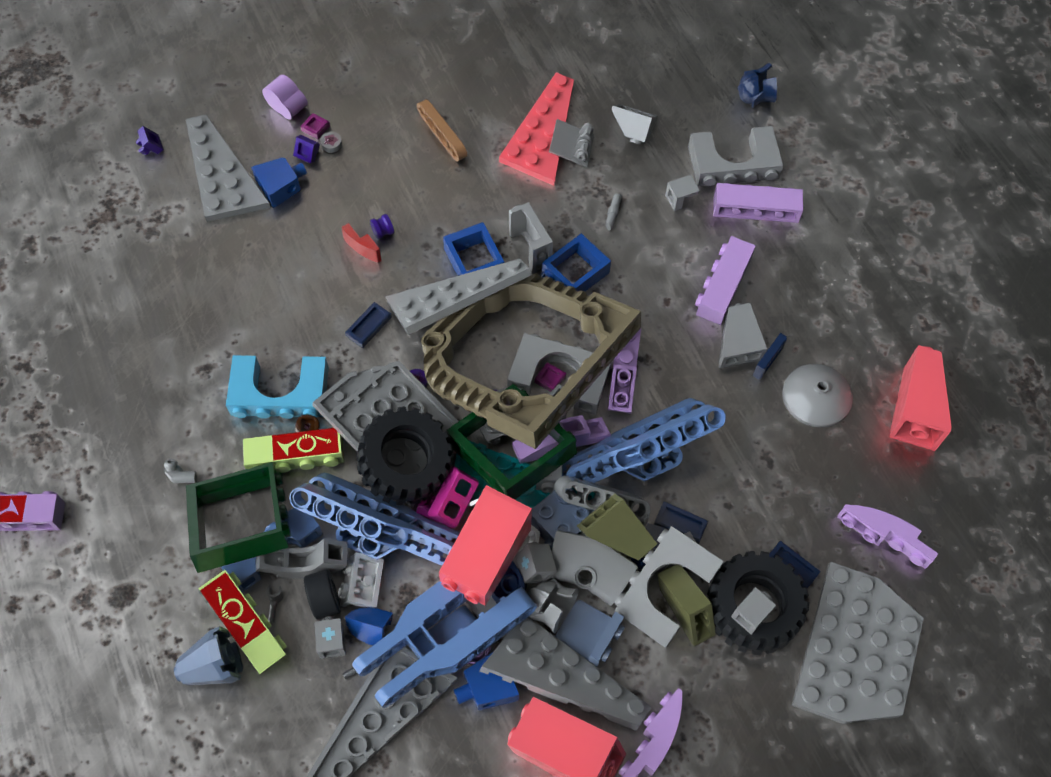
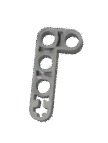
M562 476L556 480L554 485L556 494L569 504L596 510L613 494L621 497L631 510L639 503L638 510L633 513L646 528L651 508L648 502L639 496L571 476ZM573 487L575 490H577V494L574 491H566V489H571ZM595 491L594 498L587 500L589 493Z

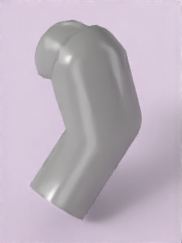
M175 459L165 461L164 472L173 483L197 482L196 471H183Z

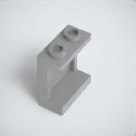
M530 203L517 205L509 210V235L511 238L519 235L525 237L529 244L528 268L532 274L542 271V262L552 255L553 241Z

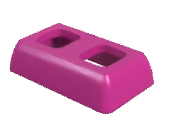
M452 466L428 511V516L449 528H456L479 485L478 479ZM460 479L471 484V488L466 496H462L455 491ZM449 501L454 502L460 507L456 517L453 519L444 514V509Z

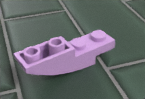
M641 328L614 358L608 404L609 411L631 413Z
M583 415L562 419L559 422L564 430L572 432L577 440L576 447L599 443L611 436L602 417L585 420ZM548 434L536 449L518 440L512 442V447L519 462L525 463L538 460L559 443Z
M845 504L837 516L845 526L853 528L862 534L866 541L879 546L885 540L891 548L907 555L911 562L917 566H922L926 569L938 555L936 551L917 539L922 532L921 530L887 512L860 505Z
M679 688L674 694L669 691L660 702L663 708L659 713L656 714L653 711L643 723L647 727L643 734L651 741L648 742L645 739L635 751L639 755L633 763L628 760L619 771L622 777H637L643 769L652 776L663 761L672 744L680 720L683 691Z

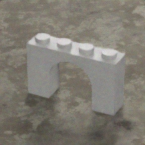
M773 126L752 128L748 142L753 158L743 163H733L723 159L716 151L712 132L691 133L688 149L697 186L779 179L783 169V162Z
M524 333L507 379V386L509 387L514 384L520 390H525L530 396L535 378L547 362L550 364L563 363L577 371L583 361L589 358L593 352L579 346L565 345L557 340L543 339L536 334L529 335ZM612 362L574 404L575 410L596 415Z
M672 526L669 530L665 528L657 539L660 544L655 551L651 549L643 560L646 565L641 572L636 571L629 580L631 587L627 593L622 592L614 603L617 606L615 609L617 613L624 616V619L665 648L669 646L681 625L662 613L653 604L649 587L654 574L664 566L676 564L690 569L708 583H711L717 571L724 564V561Z

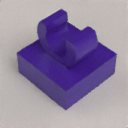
M144 126L137 131L139 139H137L136 144L141 146L138 150L140 153L147 155L152 151L159 154L164 150L159 134Z
M299 135L296 137L293 156L311 164L316 160L320 144L303 135Z

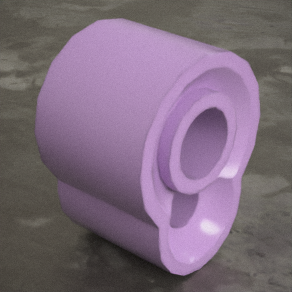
M283 74L279 75L262 90L267 103L276 112L289 120L308 105L306 97L296 84Z

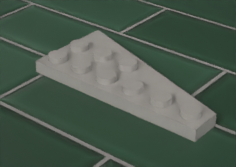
M516 259L388 295L385 298L409 335L531 276L525 263L521 259Z

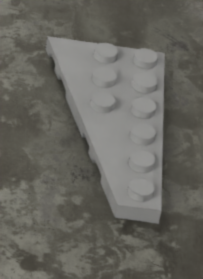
M207 115L187 118L186 124L206 221L270 208L265 196Z
M529 617L510 630L480 669L482 673L489 674L490 672L501 676L503 681L509 683L514 681L525 685L532 692L564 704L570 702L580 706V710L590 713L593 711L604 715L606 720L635 731L651 709V706Z
M405 647L369 674L307 777H351L457 682L458 677L450 673L426 678L395 703L382 708L375 698L377 691L419 660L414 652Z

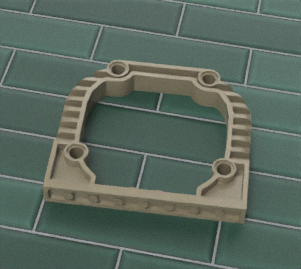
M532 274L440 319L432 328L428 329L421 338L425 377L432 390L444 400H449L456 406H462L464 410L472 411L477 416L486 418L488 426L536 449L640 330L641 311L597 292H593L588 296L586 292L582 290L576 291L572 286H564L563 282H555L551 277L542 278L540 274ZM511 301H532L571 316L580 321L582 331L595 334L600 343V346L592 355L583 361L577 372L571 374L568 382L555 396L547 393L522 396L520 392L514 389H507L499 393L460 375L448 366L454 358L453 346L486 313L500 311Z

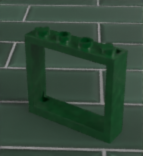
M514 384L505 389H514L520 392L522 396H529L525 390H520ZM472 412L446 430L451 437L448 443L453 445V450L493 489L515 500L577 454V440L572 432L564 430L560 423H558L549 435L559 444L509 480L466 438L485 425L487 422L486 418H481Z
M273 462L186 485L189 554L197 573L289 548L287 537L291 536V530L288 522H285L289 515L286 505L282 503L286 501L283 487H280V485L284 484L281 472H276ZM271 486L276 529L206 548L204 504Z

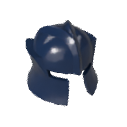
M770 63L757 70L744 71V75L737 87L740 99L744 103L751 104L752 108L762 102L774 103L777 100L776 77L767 79V70L772 68Z

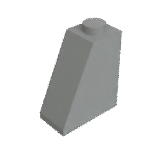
M736 303L728 307L725 317L719 368L760 361L767 351V346L751 303Z

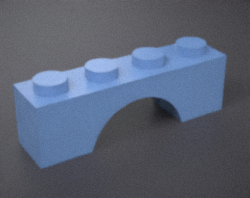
M296 508L288 511L289 518L285 519L291 530V536L287 537L288 544L304 548L323 535L319 524L312 515ZM272 522L269 524L264 532L276 529V523ZM256 557L221 567L228 574L235 573L242 583L238 587L241 592H244L261 579L260 572L255 571Z

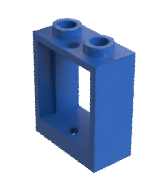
M484 222L443 237L444 250L457 276L505 263ZM484 242L494 261L466 271L457 252Z
M581 233L542 262V277H551L555 282H563L564 286H572L576 291L582 290L586 292L610 273L611 260ZM574 253H577L593 269L572 284L556 267Z

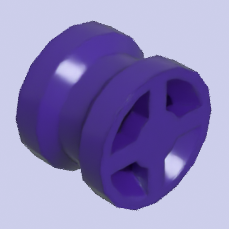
M383 214L379 219L373 218L370 220L371 228L377 240L382 239L384 235L395 233L392 222L387 214Z

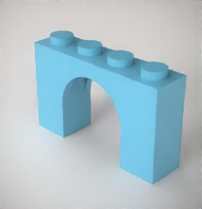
M233 355L226 399V407L230 415L237 418H245L246 416H257L259 418L280 416L285 419H291L302 415H311L316 418L323 417L312 404L327 391L329 366L326 357L302 356L300 380L296 388L285 396L273 398L267 397L258 391L260 365L257 357Z

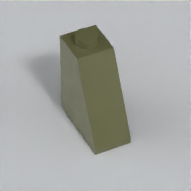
M613 494L577 525L578 529L587 537L636 560L645 557L657 545L656 541L627 503L617 494Z
M674 565L657 574L660 591L691 644L696 646L715 636L712 603L681 565Z

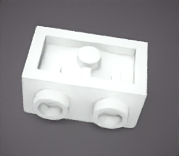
M355 552L347 559V567L342 569V573L345 574L344 583L340 585L338 597L341 598L340 606L346 607L350 604L364 608H377L384 559L379 558L376 560L358 552Z

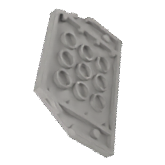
M400 361L388 363L386 366H375L361 372H350L312 404L356 451L366 426L371 424L372 419L378 414L383 416L384 411L388 409H393L394 412H397L398 407H406V411H412L414 407L420 409L419 413L423 415L428 412L433 415L432 420L434 422L439 420L444 425L442 428L443 432L459 422ZM392 439L385 443L382 448V457L385 463L397 473L405 475L421 472L427 464L424 450L410 439ZM453 450V453H452V455H451L452 458L454 457V455H455V453H456L454 450ZM409 501L406 502L411 509L416 505H411Z
M830 562L827 567L792 706L842 724L901 717L904 713L924 618L880 578Z

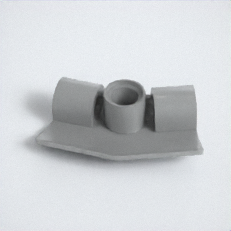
M556 531L551 553L557 572L550 579L554 578L555 580L576 584L578 587L587 589L612 606L638 566L615 549L594 539L564 531ZM588 570L592 573L593 577L589 580H584L579 576V572Z

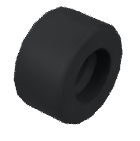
M325 569L306 575L304 577L305 592L315 619L320 620L340 613V601L330 571Z

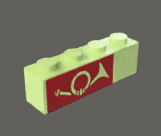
M335 428L243 439L244 467L248 469L273 462L276 472L281 473L299 468L310 470L315 466L323 465L334 467L339 463H344L343 438Z
M224 570L198 589L255 669L261 674L286 655L283 650L287 646L279 635L273 637L268 629L272 625L264 614L257 615L253 609L257 604L250 594H242L238 588L242 583L235 573L228 574Z

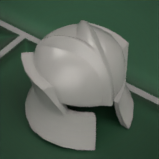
M554 578L551 581H544L536 587H531L528 595L535 602L537 608L530 615V619L547 624L555 634L561 628V625L575 604L579 589L564 587Z

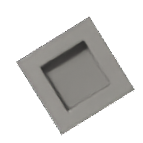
M688 175L668 182L665 196L673 210L676 211L682 209L684 198L698 194L699 188L692 176Z

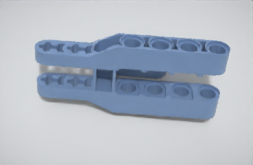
M693 398L685 399L612 433L610 437L578 452L562 465V476L581 478V480L596 483L617 472L625 471L642 481H647L678 466L683 458L679 447L721 428L726 421V415L722 409L713 405H705L702 401ZM694 405H697V409L691 410ZM713 411L714 418L711 422H708V415ZM676 414L677 418L670 420V418ZM651 425H656V428L649 430ZM693 426L691 431H686V428ZM631 434H635V438L628 440ZM671 436L668 442L664 441L665 438ZM650 446L649 449L642 452V449ZM651 461V466L644 470V464ZM569 464L571 467L568 469L567 473H564V471L567 470L566 466Z
M325 472L312 478L309 483H304L292 490L289 497L291 505L297 510L338 526L336 530V539L338 541L348 542V548L376 560L396 549H402L443 565L446 558L442 557L443 553L449 554L454 545L451 540L453 538L457 539L460 532L423 517L406 505H396L394 500H390L389 503L382 501L384 496L380 494L374 496L368 489ZM318 481L323 482L325 488L319 487ZM340 490L345 491L347 497L340 496ZM301 491L307 493L308 501L302 498ZM362 499L368 501L370 507L362 505ZM324 503L331 505L332 510H327ZM384 509L390 510L392 516L385 515ZM347 512L355 515V519H349ZM370 522L378 525V528L370 525ZM432 528L434 529V534L428 531ZM412 539L414 540V542L410 543L408 542V540ZM369 540L377 543V546L371 545ZM420 543L426 545L423 549L419 547ZM432 549H436V550H438V551H437L436 553H434V552H432L431 550H432Z
M439 581L410 602L394 630L353 661L352 666L359 676H365L406 645L411 648L419 660L380 688L375 694V698L382 708H386L426 678L457 672L528 618L537 608L535 602L520 587L506 598L504 596L501 597L498 604L486 613L481 612L479 618L476 619L465 605L459 607L467 601L464 594L457 590L455 592L449 591Z

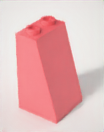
M918 345L904 367L889 437L936 451L949 435L952 428L942 352L928 346Z
M486 485L439 571L442 586L452 592H455V590L464 594L468 601L474 604L479 602L486 605L531 531L532 508Z
M535 697L524 706L521 720L517 727L511 730L507 744L513 753L555 777H615L626 756V752L618 737Z

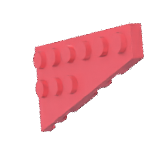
M557 72L555 73L499 156L500 163L553 186L555 185L560 156L550 153L549 149L556 120L559 119L564 122L567 120L574 79Z

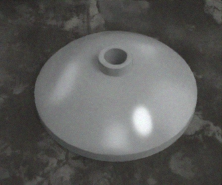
M807 364L800 366L789 374L783 386V401L787 410L797 420L809 426H833L847 416L852 406L853 395L848 381L838 371L826 365ZM818 386L823 387L825 390L819 389Z

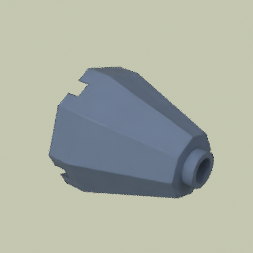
M219 626L210 630L176 661V667H174L176 679L185 685L225 684L240 680L242 675L238 673L243 671V663L237 643H230L228 640L232 636L230 632Z

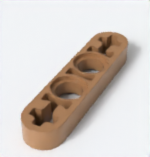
M425 99L417 103L420 116L455 161L458 162L466 158L467 151L465 146L431 102Z

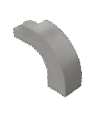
M324 538L316 545L310 547L286 548L257 556L255 571L273 573L278 578L301 579L306 575L325 569L334 574L347 567L348 542Z

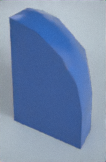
M371 607L359 608L346 615L345 622L352 635L358 640L373 646L385 637L384 631L387 625H391L393 613Z

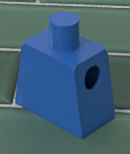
M283 157L251 167L257 184L272 208L301 190L298 178L307 175L303 163L291 167L286 158Z
M492 653L465 669L464 677L467 684L453 689L458 704L474 699L478 710L516 702L519 700V692L514 681L509 683L503 681L502 677L496 674L480 672L482 665Z

